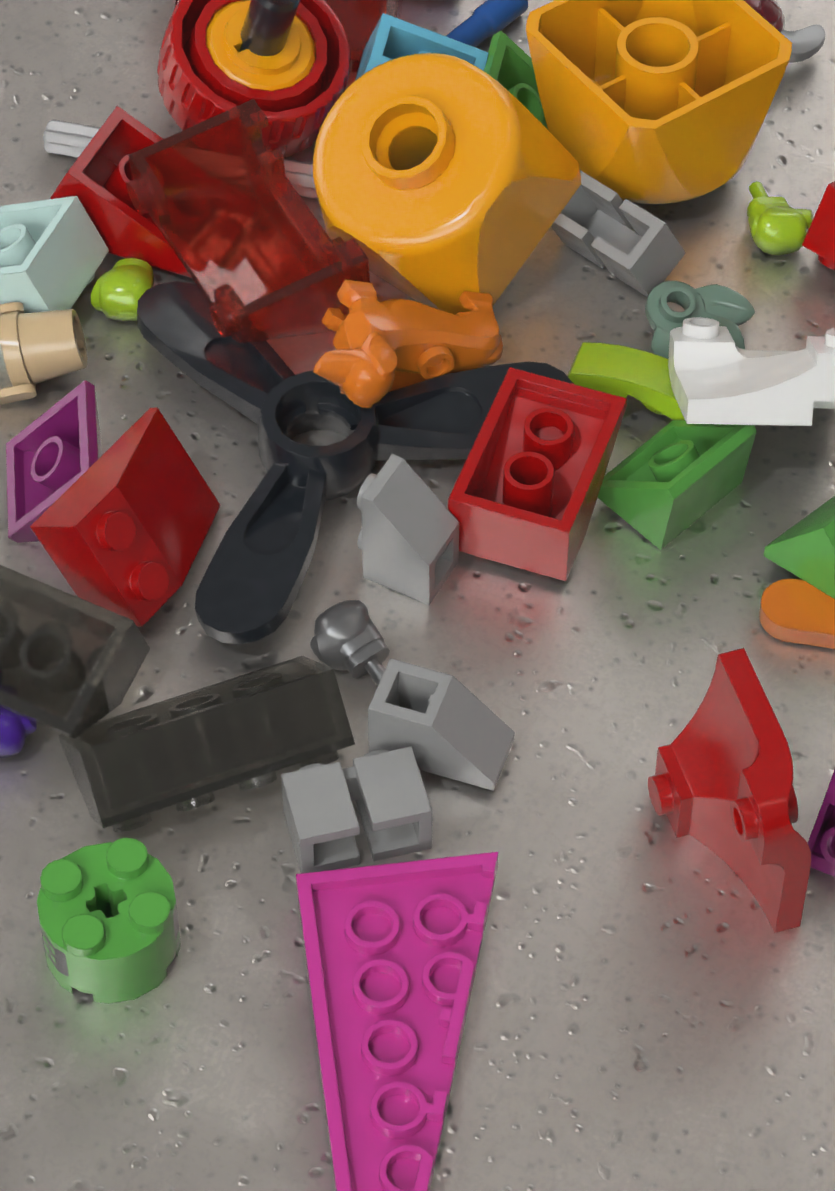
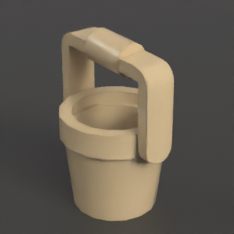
M10 302L0 305V343L6 370L13 387L0 389V405L34 398L37 396L36 386L38 383L87 367L88 357L84 333L78 314L74 309L24 313L23 303Z

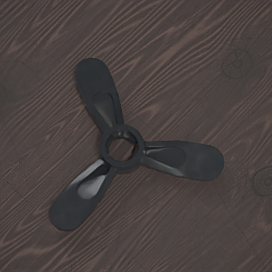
M179 281L158 284L146 290L138 300L137 327L141 334L164 357L197 384L258 425L259 457L267 472L226 531L196 591L195 611L205 633L222 643L239 645L259 641L275 632L287 618L311 563L325 501L351 493L372 473L378 460H388L392 454L404 458V460L467 459L509 367L571 384L574 383L563 371L547 363L520 362L449 373L388 392L371 408H362L354 404L345 394H341L339 386L315 374L313 371L295 375L264 337L214 292L194 283ZM311 430H330L346 436L344 440L327 446H307L291 440L296 435Z

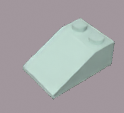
M77 196L0 206V305L10 302L23 303L24 313L71 309L84 288L94 279L95 272L109 252V249Z

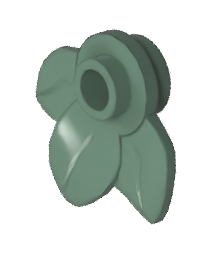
M680 281L662 282L651 290L645 303V314L651 328L654 330L651 343L652 354L669 359L670 331L674 328L683 327L684 319L694 317L717 320L719 326L727 327L735 342V346L745 349L744 339L738 326L750 320L755 310L744 296L725 286L711 284L694 289L692 286ZM667 302L679 304L685 311H673L669 308Z

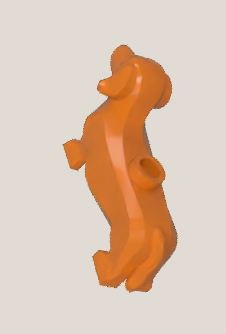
M345 280L337 292L340 303L349 308V313L344 315L341 309L328 308L321 322L328 329L336 331L333 338V345L336 350L325 352L315 364L313 372L339 386L340 393L345 394L354 404L362 408H371L392 389L395 371L421 373L423 378L432 379L449 373L491 365L501 358L503 352L502 338L493 312V297L490 293L463 291L459 300L462 306L469 309L470 312H458L454 315L412 300L390 299L379 302L372 283Z

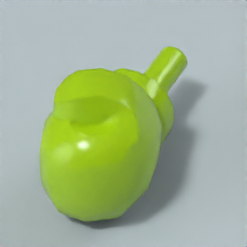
M753 182L749 186L753 199L747 208L753 242L761 251L770 255H785L798 251L803 247L802 243L814 218L812 210L794 209L790 207L784 197H769L761 182Z
M125 258L117 261L113 269L105 272L96 281L91 292L92 306L98 312H103L107 319L137 321L138 300L146 290L154 287L152 267L147 262L136 258Z

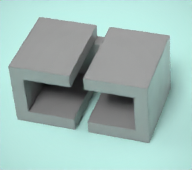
M580 170V187L551 227L564 245L602 269L606 266L613 276L648 297L655 286L666 280L686 252L664 221L628 199H625L623 202L617 192Z
M412 746L392 751L375 750L369 752L362 757L353 759V767L342 769L340 762L327 765L310 764L297 771L281 774L283 813L300 873L336 870L361 864L360 854L354 835L360 834V826L352 803L354 800L373 861L432 848V809Z

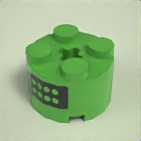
M120 838L114 842L84 846L59 860L52 861L42 870L40 877L41 888L37 897L39 921L47 967L61 987L73 993V987L80 992L92 994L94 1002L111 1004L135 1000L157 988L167 977V967L174 960L175 954L178 957L181 946L176 898L172 877L157 858L148 854L147 848L142 842L133 838Z

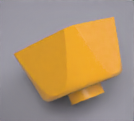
M554 0L529 12L526 23L529 50L548 131L578 161L581 171L617 192L622 200L628 199L631 202L644 204H668L691 200L714 191L738 173L750 154L783 78L792 52V42L744 0Z
M439 53L402 56L374 67L355 80L341 94L325 117L316 139L313 155L314 184L331 247L419 303L454 315L458 312H470L469 309L462 306L459 300L463 291L490 293L493 297L494 306L581 185L578 161L514 95L489 74L466 60Z

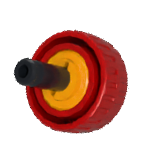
M179 0L166 27L157 65L159 92L163 97L167 111L176 124L198 144L285 159L312 146L313 142L317 139L325 117L345 91L350 74L351 61L348 37L338 16L324 0Z

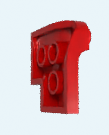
M744 648L718 654L711 684L696 713L671 744L658 747L655 775L648 778V790L655 812L659 816L667 815L676 838L690 835L721 858L750 890L765 913L774 933L800 927L811 869V851L806 840L792 826V823H796L798 820V803L792 785L793 761L788 742Z

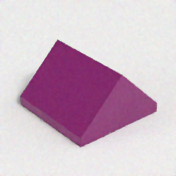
M84 380L6 443L8 538L17 543L39 541L30 526L102 456L95 385Z

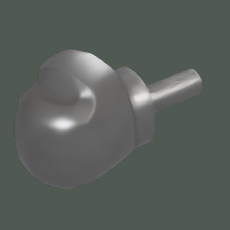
M346 600L325 610L315 620V636L310 642L314 654L332 669H347L353 678L369 673L375 683L379 685L385 671L382 663L389 656L390 650L384 643L382 635L371 621L365 604L359 600Z

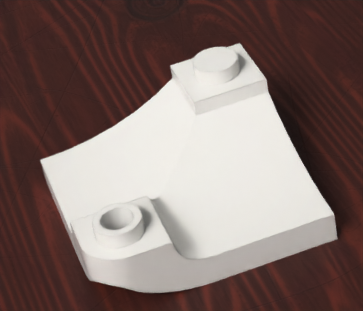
M701 317L684 319L683 327L674 328L670 331L668 369L672 391L686 423L812 426L813 408L835 409V328L826 330L825 337L807 336L806 348L798 351L745 350L735 346V342L727 327L719 326L717 320Z

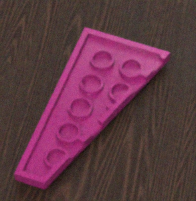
M498 852L296 874L300 919L336 1191H430L498 869Z

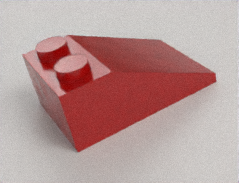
M116 106L50 197V199L77 196L108 247V253L124 258L141 259L150 266L206 283L213 276L258 209L252 202L119 106Z
M509 367L448 498V510L459 522V551L566 581L585 538L627 407V398Z
M155 407L146 411L30 528L96 625L143 627L183 585L221 505L159 408Z

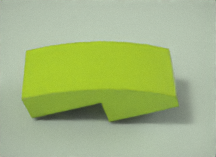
M592 342L582 343L567 375L575 385L626 398L629 394L641 401L653 413L666 415L673 420H684L670 383L669 359L621 345Z

